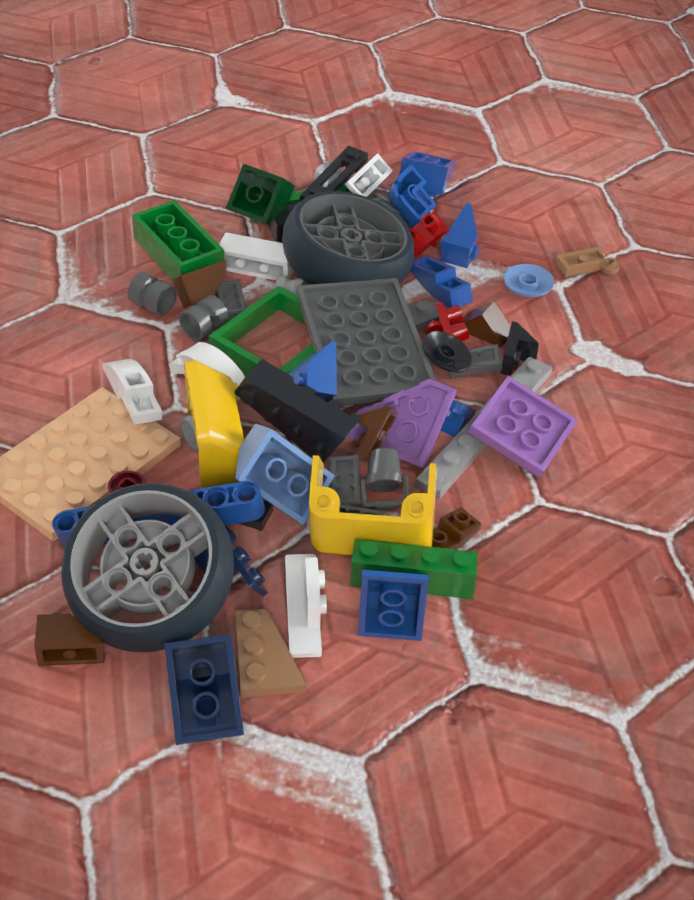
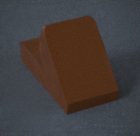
M384 406L359 414L358 416L362 418L358 424L366 427L368 430L359 437L356 443L357 450L355 454L369 461L370 452L381 447L399 413L389 406Z

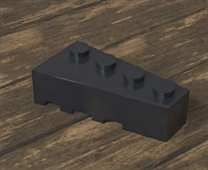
M264 359L259 361L234 392L245 404L259 413L264 420L271 423L288 440L294 442L306 452L310 458L313 459V456H319L323 463L362 418L355 413L348 415L341 411V405L333 400L326 402L315 395L316 390L308 385H297L294 383L291 375Z

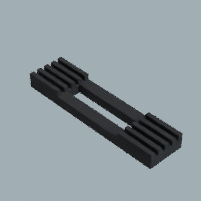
M347 146L300 195V201L315 193L337 191L354 172L357 173L368 161V153ZM345 166L343 172L327 188L322 186L340 167Z

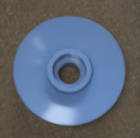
M533 264L512 266L504 275L506 287L513 293L525 297L545 295L551 291L554 284L553 276L549 271Z

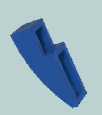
M428 255L413 260L410 270L424 289L440 303L443 302L444 306L451 308L459 305L461 307L473 302L471 283L457 278L455 267Z

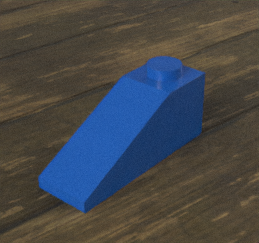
M470 203L465 204L442 240L440 261L468 268L472 260L477 259L480 247L477 246L478 234Z

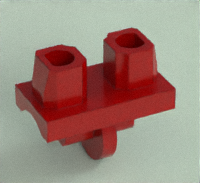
M436 211L428 212L422 217L421 222L416 227L409 228L414 241V256L417 258L431 245L436 247L438 245L436 241L450 230Z
M443 302L436 304L441 321H430V324L425 328V335L433 331H441L455 336L461 342L470 339L459 305L445 309Z

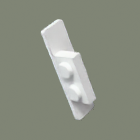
M314 554L286 555L285 572L289 652L292 658L320 657L322 655L320 620L321 614H327L326 595H320V589H325L324 570H318V557Z

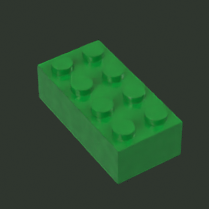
M175 200L132 215L134 239L172 280L181 275L225 260L224 249Z

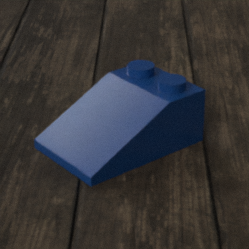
M412 151L403 157L399 175L412 164L427 181L422 188L430 197H438V194L442 195L446 191L456 165V160Z
M362 570L358 636L421 641L429 575Z

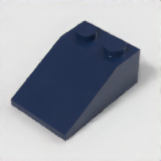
M231 634L164 643L176 745L243 736L244 729Z

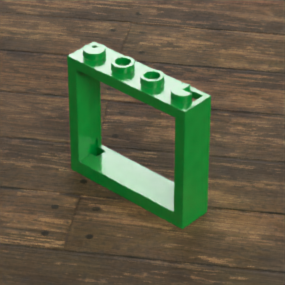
M277 286L254 304L248 306L247 309L236 317L230 319L222 327L209 335V344L225 353L246 377L261 359L234 343L278 310L306 325L297 295ZM309 345L279 369L287 374L291 372L304 359L315 353L313 345Z

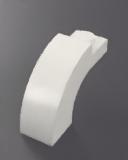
M198 342L189 349L176 355L177 359L168 364L173 374H185L184 361L197 360L231 377L232 383L237 382L238 386L245 378L242 371L225 353L204 342Z

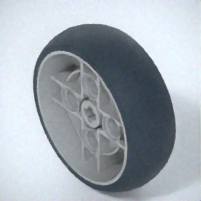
M157 483L128 486L116 490L97 501L82 515L71 531L64 549L61 568L64 595L74 617L88 631L101 638L103 643L130 652L146 653L165 650L164 643L190 640L199 634L222 608L233 580L234 557L232 544L227 529L220 517L208 504L193 493L175 486ZM153 514H169L182 517L172 526L157 520L133 522L136 518ZM109 537L110 540L106 544L101 556V576L89 584L93 560L101 545ZM137 539L133 546L125 548L129 540ZM173 544H181L177 551L168 552ZM209 548L206 573L199 588L189 599L186 593L194 579L195 557ZM150 562L151 567L145 570L144 565ZM127 581L126 586L122 590L115 591L118 583ZM172 586L168 594L159 596V592L163 587ZM123 608L140 614L162 612L165 616L152 622L137 624L123 623L110 619Z

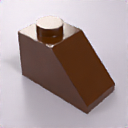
M226 260L173 279L183 308L196 305L197 302L209 295L215 296L227 266Z
M51 613L37 615L34 648L38 666L104 663L102 639L88 631L72 614Z

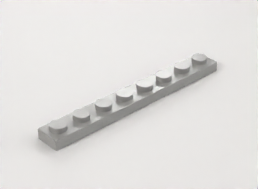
M529 356L513 373L511 378L536 392L551 375L552 366ZM487 403L431 462L436 463L437 467L436 498L440 499L488 446L468 433L471 425ZM430 464L416 478L415 483L416 488L428 493Z

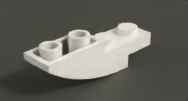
M124 359L103 363V369L117 398L123 400L134 425L162 420V410L153 394V384L138 362L133 359Z

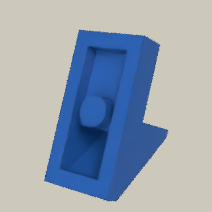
M453 400L440 431L455 437L472 419L476 410Z

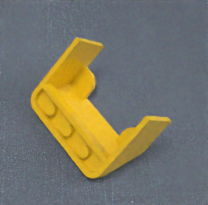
M197 360L184 361L187 415L192 414L199 456L200 488L237 483L239 481L235 478L239 448L244 442L236 399H239V397L234 393L238 388L237 382L232 383L231 377Z
M313 456L309 494L310 539L313 547L318 552L330 555L352 556L355 539L432 547L437 481L436 463H430L428 493L410 494L402 503L401 516L341 513L340 498L336 491L329 487H322L324 464L319 456Z

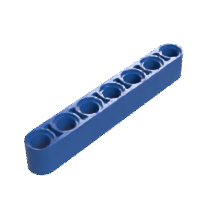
M251 481L188 490V492L193 493L208 504L220 517L224 525L254 521L262 517L265 512V505L259 486ZM91 506L65 510L53 518L52 527L64 548L74 526ZM153 514L136 518L133 522L157 520L172 526L182 517L169 514ZM108 537L102 545H106L110 538Z

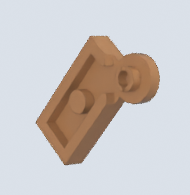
M601 247L558 254L555 259L556 265L565 277L599 270L606 274H615L619 271L620 264L614 258L605 259V252Z

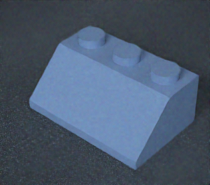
M255 423L239 448L235 479L239 482L251 481L259 486L262 498L300 524L304 525L309 518L312 458L272 429ZM325 468L323 471L322 487H328L335 476Z

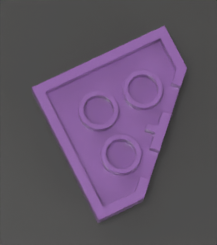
M428 379L407 391L403 390L391 395L373 406H366L357 410L356 414L359 415L384 406H389L399 414L380 448L397 450L399 459L424 469L457 390ZM357 423L347 437L358 441L359 437L366 433L368 429Z

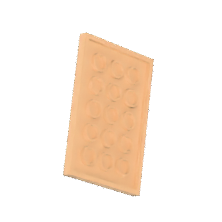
M101 387L0 456V503L50 540L55 541L58 537L52 527V521L58 513L94 505L97 501L108 495V481L119 472L135 471L143 475L181 446L180 437L155 421L134 425L123 400L118 399L117 396Z

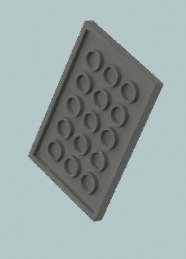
M397 278L297 286L296 295L314 351H318L330 342H336L337 395L330 400L335 401L341 406L382 402L383 399L400 391H407L416 387L425 380L432 379L437 381L430 362L423 351L420 336Z

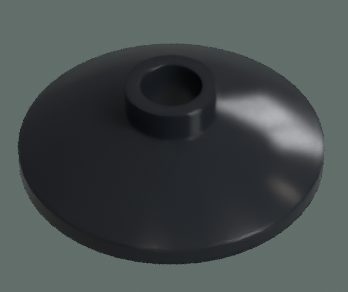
M433 331L428 333L422 341V348L427 358L445 371L460 373L466 371L471 365L472 357L470 351L463 342L451 334Z

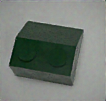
M243 163L225 209L268 225L286 209L295 185L282 177Z

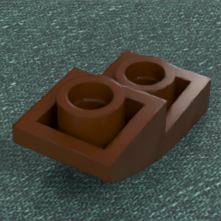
M460 507L440 518L438 527L433 529L432 547L457 550L481 529L482 524Z

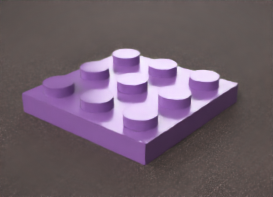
M507 376L473 422L468 433L540 478L578 419L510 376Z

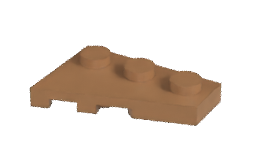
M268 610L235 611L240 696L252 697L307 693V684Z

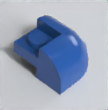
M412 164L396 178L390 189V201L393 207L400 211L402 219L411 229L437 205L422 188L427 181Z

